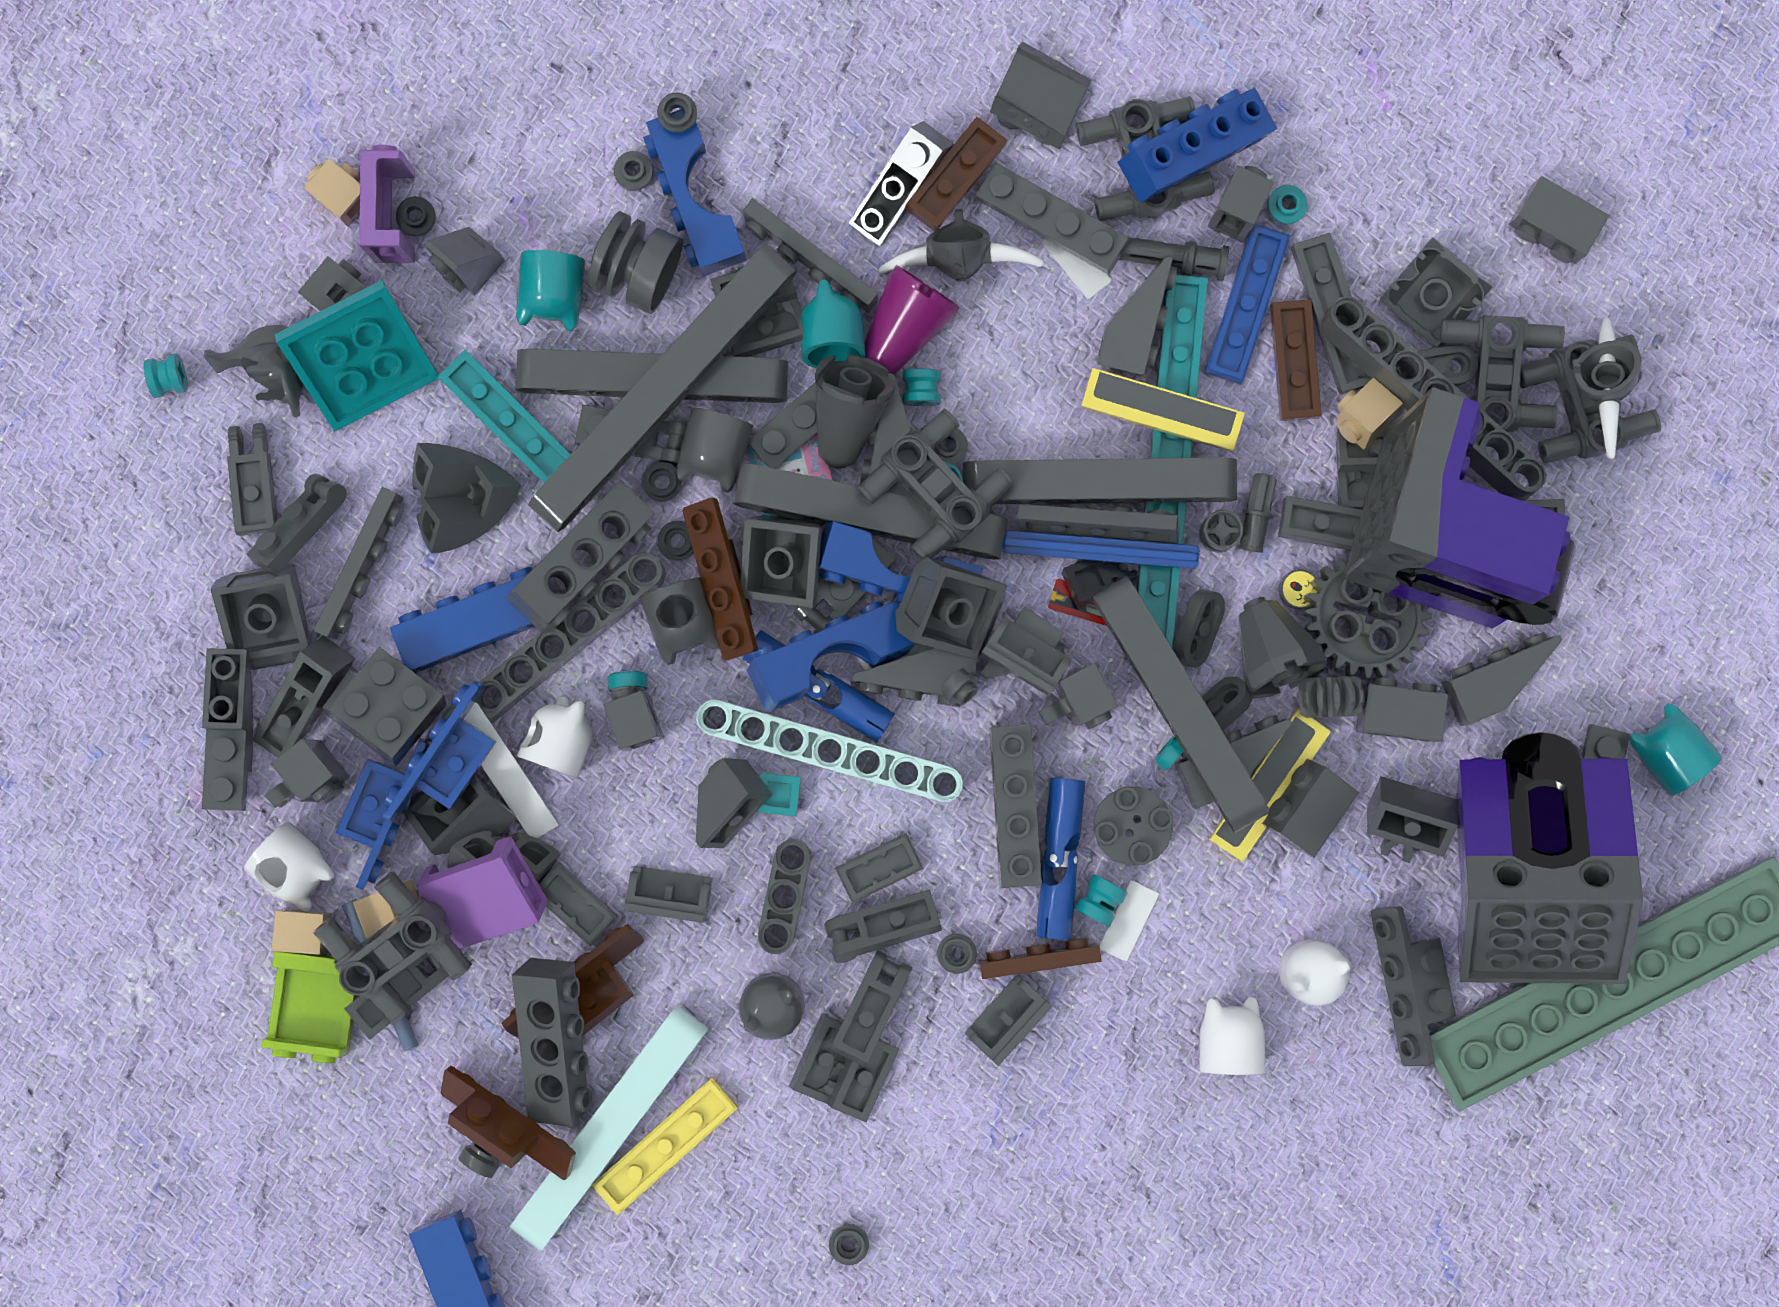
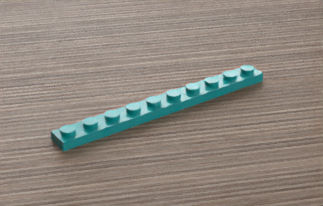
M1176 275L1172 291L1166 290L1164 306H1168L1161 334L1156 387L1196 398L1208 278ZM1152 429L1150 458H1191L1192 440ZM1187 502L1145 503L1144 513H1148L1151 510H1163L1171 515H1178L1180 530L1178 544H1183ZM1139 564L1137 592L1173 649L1180 568Z

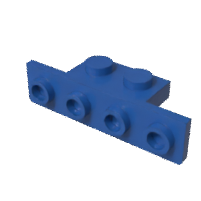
M473 681L470 686L464 684L459 689L451 702L456 708L447 720L442 717L436 723L429 734V738L433 742L425 754L419 751L414 756L406 769L410 776L402 787L396 785L385 799L383 805L388 809L384 813L383 818L388 821L396 820L417 788L448 809L453 808L497 742L464 720L486 685L480 681Z
M419 738L410 762L419 751L425 754L427 751L425 746L428 740ZM370 759L366 760L335 832L372 848L356 885L357 888L364 890L367 881L373 884L376 883L384 864L383 861L377 859L383 844L391 847L400 827L399 824L383 818L384 813L388 809L383 803L391 790L396 785L402 787L410 776V773L407 771L402 773ZM412 797L410 798V800L408 801V803H407L406 806L404 807L405 810H407V808H408V806H409V804H410V801H411Z

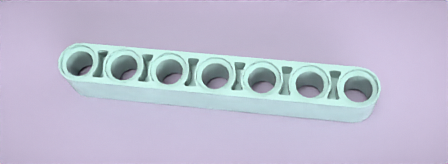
M720 700L706 701L697 711L696 721L698 727L704 733L717 738L940 802L952 801L962 791L963 781L961 775L957 770L949 766ZM720 707L725 711L726 722L719 729H710L706 725L705 715L709 709ZM751 718L760 719L765 727L762 737L755 741L748 740L743 734V725ZM789 729L800 731L803 737L801 747L793 752L786 751L781 745V736ZM826 740H834L840 744L841 755L835 762H824L819 756V747ZM864 751L876 753L880 760L878 769L870 774L861 772L856 764L859 754ZM902 762L914 764L918 771L916 780L909 785L899 783L894 775L897 765ZM948 773L955 779L956 786L950 795L941 796L934 790L933 780L938 774Z
M676 1005L570 1145L576 1152L571 1175L566 1180H562L550 1172L509 1228L539 1251L543 1250L708 1031V1027L679 1005Z

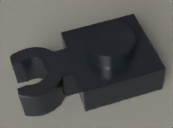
M1083 560L1064 567L1061 574L1077 608L1092 603V595L1124 576H1127L1133 582L1138 574L1136 569L1130 572H1122L1118 568V564L1122 563L1110 562L1104 564L1103 561Z

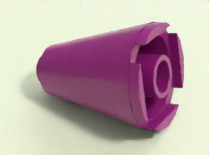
M896 265L889 274L865 339V358L883 365L889 371L888 373L895 375L957 315L956 313L960 307L936 289L925 284L918 277Z

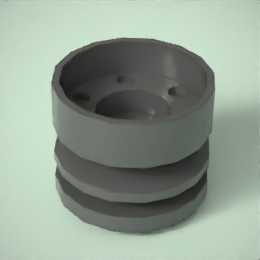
M618 211L601 234L594 249L587 279L588 287L600 292L606 285V295L614 298L626 284L628 285L626 304L653 314L663 300L676 272L683 249V239L660 228H656L645 242L646 222L637 219L631 225V216Z

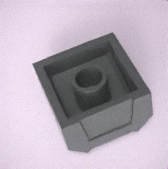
M925 557L913 566V573L899 609L895 611L897 632L911 642L978 659L987 644L1004 602L1007 585L975 572Z
M287 564L278 575H273L263 568L233 572L216 579L210 590L226 648L249 650L251 670L294 663L300 651L310 645L306 615L295 565Z

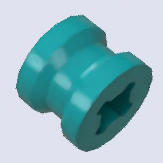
M170 354L165 360L157 361L154 358L144 361V376L153 398L163 397L169 391H175L179 394L188 390L187 375L179 354Z
M909 369L903 371V381L907 384V391L903 394V404L910 406H935L941 404V394L938 392L941 371L935 369Z

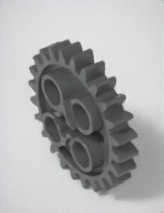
M1340 557L1332 561L1334 570L1327 566L1319 570L1325 581L1315 578L1310 582L1317 593H1308L1304 596L1303 599L1313 604V606L1302 611L1301 615L1312 618V624L1304 627L1307 632H1315L1316 638L1314 639L1324 648L1323 652L1326 658L1330 656L1334 658L1331 670H1337L1344 664L1346 665V676H1354L1359 669L1362 680H1366L1371 677L1372 670H1374L1378 678L1387 675V667L1393 673L1402 670L1399 659L1406 664L1414 661V657L1409 649L1413 651L1423 650L1424 646L1417 637L1430 635V631L1421 626V622L1432 618L1431 614L1422 612L1421 607L1424 605L1395 596L1398 608L1396 612H1392L1384 605L1383 597L1385 592L1358 583L1356 584L1361 591L1359 600L1350 598L1345 590L1349 580L1343 579L1347 564ZM1337 602L1341 606L1353 611H1360L1367 607L1369 616L1395 620L1399 622V628L1380 619H1374L1366 623V616L1364 614L1335 609L1334 603ZM1337 618L1344 619L1349 624L1350 634L1348 638H1343L1336 632L1335 622ZM1375 630H1380L1386 635L1388 642L1385 650L1378 648L1374 644L1373 633Z

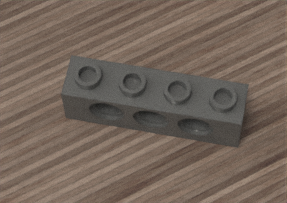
M620 480L509 593L506 599L540 631L548 623L556 628L572 611L567 604L576 595L583 600L599 583L593 577L603 567L610 572L624 558L625 554L620 549L629 540L636 545L651 530V527L646 522L655 512ZM610 523L614 525L619 533L618 539H610L605 536L602 531V524ZM583 550L589 553L592 558V566L585 567L580 565L575 558V551ZM555 577L560 579L565 584V594L553 593L548 587V578Z
M1031 725L989 728L999 886L1001 888L1041 886Z
M530 957L512 974L528 1117L537 1123L572 1127L588 1111L592 1100L591 1090L587 1087L586 1078L588 1057L586 1052H584L582 1040L584 1020L579 1012L578 996L580 993V982L576 978L574 962Z

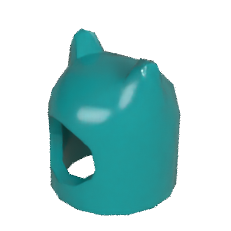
M527 250L521 253L516 318L519 325L526 326L532 318L561 321L567 331H574L578 325L585 271V260L583 258L568 253L548 250Z
M822 279L818 284L816 296L803 307L800 321L803 324V338L801 342L802 361L807 366L816 369L819 362L828 356L836 355L835 361H846L848 355L865 357L863 315L860 307L851 299L834 292L829 281Z
M1668 703L1664 707L1665 717L1663 720L1655 724L1644 735L1633 732L1629 735V740L1643 765L1669 796H1674L1688 789L1711 772L1720 763L1723 756L1694 722L1677 706Z

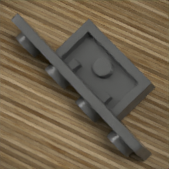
M1402 906L1371 910L1373 930L1376 936L1401 1063L1403 1066L1433 1065L1435 1059L1428 1024L1456 1016L1440 938H1429L1410 943Z

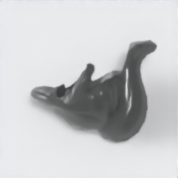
M279 324L260 327L249 333L237 347L225 353H218L210 349L205 350L204 358L216 373H221L228 368L242 366L250 378H253L255 382L269 389L267 393H258L256 400L282 401L281 403L290 405L291 414L294 418L300 416V395L302 394L304 384L278 346L274 334L288 328L287 326Z

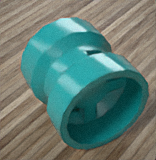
M1093 874L1088 882L1089 891L1087 895L1079 899L1075 909L1110 928L1115 919L1114 910L1118 904L1124 902L1128 892Z

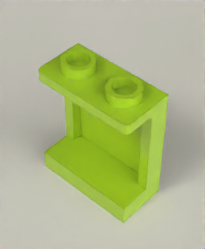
M274 951L272 967L277 968L268 1035L262 1039L261 1048L272 1049V1056L296 1058L297 1053L312 1054L311 1061L336 1063V1058L349 1054L353 1019L344 1008L357 999V995L349 994L342 988L339 982V972L334 964L336 959L332 955ZM355 966L357 971L360 973L361 966Z

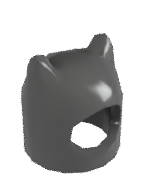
M692 407L676 469L678 480L685 481L689 476L696 475L718 481L721 490L729 493L735 486L740 466L743 464L753 425L727 414Z
M701 577L680 581L640 597L642 608L661 659L668 666L675 663L677 653L693 649L704 643L712 649L719 648L712 614L705 596Z
M777 972L763 973L752 979L744 989L738 1004L739 1016L745 1031L767 1041L782 1039L791 1034L800 1024L805 1008L804 995L799 985L789 976Z

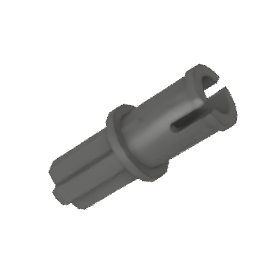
M1255 473L1253 476L1247 509L1242 510V513L1246 515L1243 525V536L1238 549L1263 553L1268 521L1273 519L1274 516L1270 514L1277 479L1272 475Z

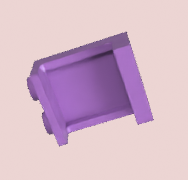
M374 145L373 150H360L359 246L375 263H414V246L400 230H391L392 181L395 178H415V169L404 154L392 145Z
M511 836L498 840L491 854L439 871L435 864L426 867L416 886L419 897L436 903L443 909L446 914V924L452 933L450 938L459 949L539 923L548 903L545 894Z

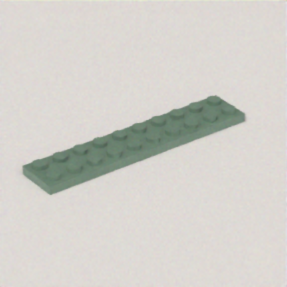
M1769 856L1638 924L1626 984L1524 983L1430 1032L1429 1035L1435 1059L1433 1066L1456 1110L1460 1112L1779 946V864L1775 857Z

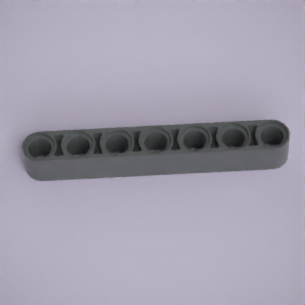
M1340 297L1324 315L1321 321V329L1325 337L1370 378L1374 377L1403 402L1402 406L1407 411L1432 387L1469 399L1355 297ZM1336 314L1346 316L1350 320L1351 325L1341 324ZM1366 340L1375 342L1379 346L1380 352L1370 350ZM1396 367L1404 368L1409 373L1410 379L1400 377ZM1478 408V411H1481V424L1474 445L1466 453V456L1470 457L1469 466L1500 494L1525 501L1545 484L1547 477L1545 467L1481 408ZM1486 446L1496 450L1499 460H1494L1487 454ZM1516 473L1526 477L1529 484L1528 487H1524L1517 481Z
M517 350L515 390L532 394L624 397L663 354ZM723 356L683 400L757 403L786 402L788 361L776 358Z
M1237 459L987 460L963 462V483L968 488L974 489L998 467L1003 469L1012 479L1014 485L994 504H1030L1035 501L1047 502L1049 504L1229 502L1237 500Z
M744 463L740 466L733 504L742 508L821 525L835 521L870 532L874 536L912 544L934 525V519L913 497L886 492L870 506L859 496L855 489L856 485L756 464ZM957 507L952 510V517L958 524L967 525L972 522V516L967 509ZM989 514L961 542H956L955 544L951 542L943 550L979 558L999 560L1001 559L1008 520L1001 516Z
M639 553L633 556L596 586L583 600L580 599L570 608L572 611L556 628L552 624L548 625L483 678L480 682L486 685L475 703H478L490 723L493 724L641 603L640 597L657 590L664 583L666 577L662 562L649 553ZM644 562L654 563L657 570L654 579L645 583L638 581L636 577L637 568ZM614 587H621L626 594L624 603L616 608L609 607L606 603L607 592ZM583 612L592 613L595 619L594 627L587 633H580L575 627L577 616ZM552 637H560L564 644L563 652L556 658H549L544 649L546 642ZM521 662H528L533 670L532 677L526 683L519 684L514 678L515 667ZM491 687H497L501 692V702L497 707L489 709L483 702L484 693ZM451 704L442 713L441 718L443 717L447 720L456 706Z
M1124 576L1092 595L1091 598L1097 610L1232 831L1236 833L1270 813L1264 798L1129 578Z

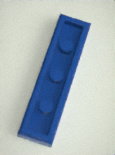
M1255 224L1249 232L1204 373L1240 385L1243 383L1291 235Z

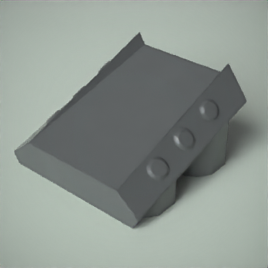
M1022 41L995 96L990 112L997 115V119L1002 126L1011 130L1020 128L1032 134L1036 141L1045 145H1052L1060 150L1091 79Z
M1432 237L1384 293L1380 301L1438 348L1445 344V342H1440L1442 319L1465 320L1480 305L1493 287L1442 243Z

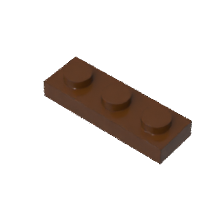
M976 117L909 199L905 210L936 233L1003 150L1008 140L980 118Z
M1312 300L1272 302L1270 313L1280 421L1318 419L1322 416Z
M1078 938L1065 941L1066 948L1050 950L1049 943L1026 946V954L1011 956L1010 949L986 952V960H979L980 974L982 979L1102 962L1100 946L1096 943L1089 944V938Z

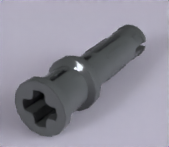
M1129 237L1130 243L1119 259L1157 266L1163 257L1167 256L1173 258L1171 266L1181 269V273H1184L1186 276H1191L1192 273L1213 275L1216 276L1217 280L1224 281L1229 246L1223 245L1221 249L1198 246L1196 241L1191 240L1190 242H1185V245Z

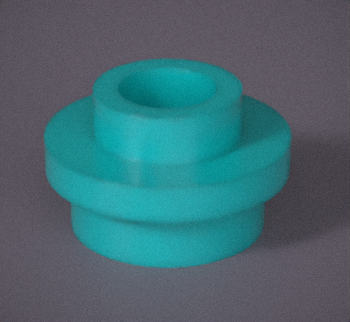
M1282 185L1276 188L1268 199L1269 214L1275 221L1284 225L1294 224L1301 220L1308 206L1304 192L1293 185ZM1282 199H1292L1295 203V208L1292 210L1285 209L1282 206Z

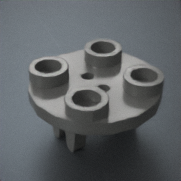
M1139 786L1122 787L1109 793L1098 805L1093 819L1094 837L1100 850L1112 861L1127 866L1145 865L1157 859L1168 847L1173 833V815L1165 801L1153 791ZM1138 815L1140 817L1139 823L1134 822V816ZM1127 829L1132 830L1130 837L1125 834Z

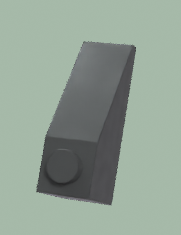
M324 635L300 651L252 740L279 758L304 738L323 711V706L349 671L356 658Z

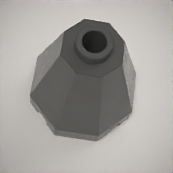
M1259 597L1247 602L1243 606L1244 611L1239 614L1238 618L1244 682L1252 699L1277 695L1281 693L1279 687L1289 684L1290 689L1299 686V682L1302 679L1313 678L1325 670L1324 664H1327L1328 660L1322 647L1277 600H1266L1265 597Z

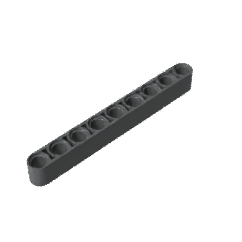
M769 244L761 247L540 487L529 501L528 506L557 532L562 531L793 280L798 270Z

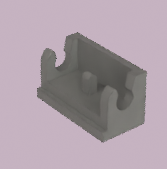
M1006 617L1002 618L980 654L1047 696L1052 694L1072 659L1011 622Z
M634 866L633 871L630 873L624 911L704 923L707 918L713 878Z
M1017 974L964 1034L999 1066L1052 1008V1005Z

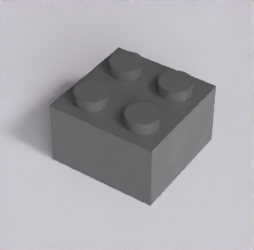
M379 647L327 710L332 720L397 767L444 709L446 701L441 692Z

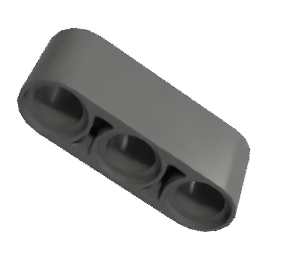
M789 839L782 842L777 847L773 858L758 930L759 944L764 951L770 954L786 952L791 947L797 930L811 863L809 847L798 839ZM795 845L803 851L804 861L800 867L789 868L783 863L782 853L786 847ZM788 885L794 889L796 900L792 906L781 907L775 902L774 891L778 886ZM773 924H779L787 931L788 939L781 946L771 945L765 937L767 928Z

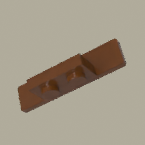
M715 497L708 498L686 506L682 512L705 596L712 614L722 658L727 661L756 652L758 645L750 619L753 612L749 599H745L740 583V565L733 540L728 539L718 500Z
M629 924L611 931L605 937L603 943L593 951L579 956L574 961L576 978L580 982L578 1002L579 1012L584 1020L582 1036L634 996L614 966L644 942L641 934ZM514 1008L510 1012V1016L501 1024L507 1032L519 1039L516 1009Z
M451 1065L444 1070L441 1095L457 1106L449 1114L448 1125L510 1168L517 1164L525 1155H528L562 1180H566L571 1175L576 1152L564 1140L556 1138L540 1127L532 1118L524 1116L508 1105L503 1098L492 1094L475 1082L470 1075L462 1073Z

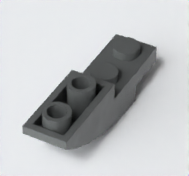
M207 648L202 728L206 729L202 809L246 811L248 772H252L253 696L249 650Z

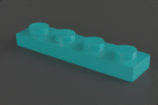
M466 349L437 376L543 483L571 455Z

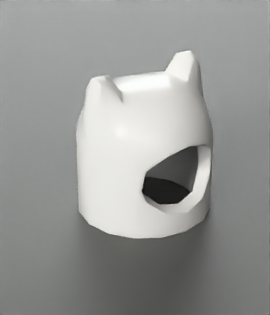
M563 696L559 697L554 705H546L538 709L531 718L528 734L520 746L517 757L578 778L592 742V727L584 716L585 704L582 701H575L569 706V700Z
M291 822L282 824L270 834L254 851L244 866V870L272 896L289 902L304 912L309 911L312 907L310 894L320 884L321 880L331 881L334 878V872L326 863L320 848Z
M1315 939L1297 941L1287 948L1280 960L1279 976L1281 984L1289 995L1304 1004L1315 1006L1330 1004L1340 998L1348 987L1351 962L1338 948L1328 942Z
M1249 997L1243 1006L1222 1007L1216 998L1208 1000L1205 1017L1200 1027V1072L1226 1075L1265 1073V1030L1260 1019L1259 1006L1254 997Z

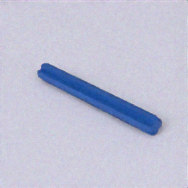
M1007 530L1003 542V550L1007 554L1188 569L1197 568L1200 558V550L1197 545L1016 530Z

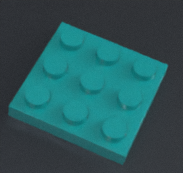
M383 280L274 334L278 346L334 432L439 379L436 368Z

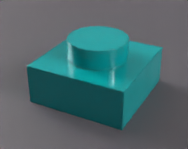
M761 773L760 779L772 795L757 812L797 817L801 777Z

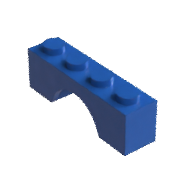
M680 109L672 112L670 116L675 120L683 118L685 111ZM658 118L647 121L646 124L650 134L644 136L643 139L650 158L659 157L663 171L656 174L664 196L672 193L677 207L670 209L678 232L682 230L687 232L690 244L683 247L691 268L699 266L704 277L747 261L731 215H718L701 208L689 194L688 184L691 171L697 161L707 153L696 121L689 130L682 133H672L666 130L660 124Z
M835 521L825 523L821 535L819 571L823 572L821 579L844 585L845 580L848 579L860 583L859 590L865 593L882 596L884 590L897 594L896 602L901 603L911 577L895 574L880 562L873 548L871 533ZM947 556L935 558L936 560L980 575L982 573L983 567Z
M881 601L872 603L860 610L861 615L848 620L847 616H840L825 625V630L812 634L811 630H807L792 637L789 640L791 644L779 649L776 648V645H770L754 653V659L750 663L747 673L766 712L769 713L802 699L810 688L811 665L815 660L824 655L838 652L848 653L859 657L871 668L907 655L916 643L911 642L897 632L895 611L899 609L897 602L893 601L886 605H883Z

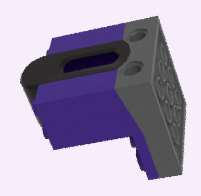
M1432 387L1384 433L1343 579L1492 629L1506 620L1530 625H1544L1553 622L1559 615L1576 551V546L1570 537V532L1566 531L1570 517L1462 481L1470 464V457L1466 456V453L1474 445L1481 424V411H1478L1480 403Z
M1536 732L1524 734L1512 740L1503 750L1502 759L1477 757L1459 760L1456 799L1461 884V909L1457 939L1460 982L1626 984L1643 903L1627 759H1613L1610 757L1584 759L1581 750L1571 740L1553 733Z

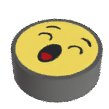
M1303 569L1294 570L1286 574L1279 584V596L1286 606L1297 610L1313 605L1303 598L1308 593H1317L1310 584L1316 576Z

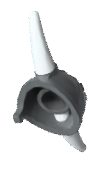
M955 209V221L938 229L936 233L930 234L926 238L927 246L915 248L894 257L879 268V272L881 274L891 272L896 265L901 268L928 265L936 266L950 278L962 282L977 273L983 264L1011 261L1041 267L1044 261L1022 249L999 243H991L988 231L964 220L963 209Z
M1604 318L1601 324L1598 344L1583 352L1578 359H1573V369L1577 386L1584 394L1598 404L1606 456L1608 459H1613L1616 453L1620 401L1633 391L1641 379L1642 359L1639 349L1631 342L1615 340L1611 320Z

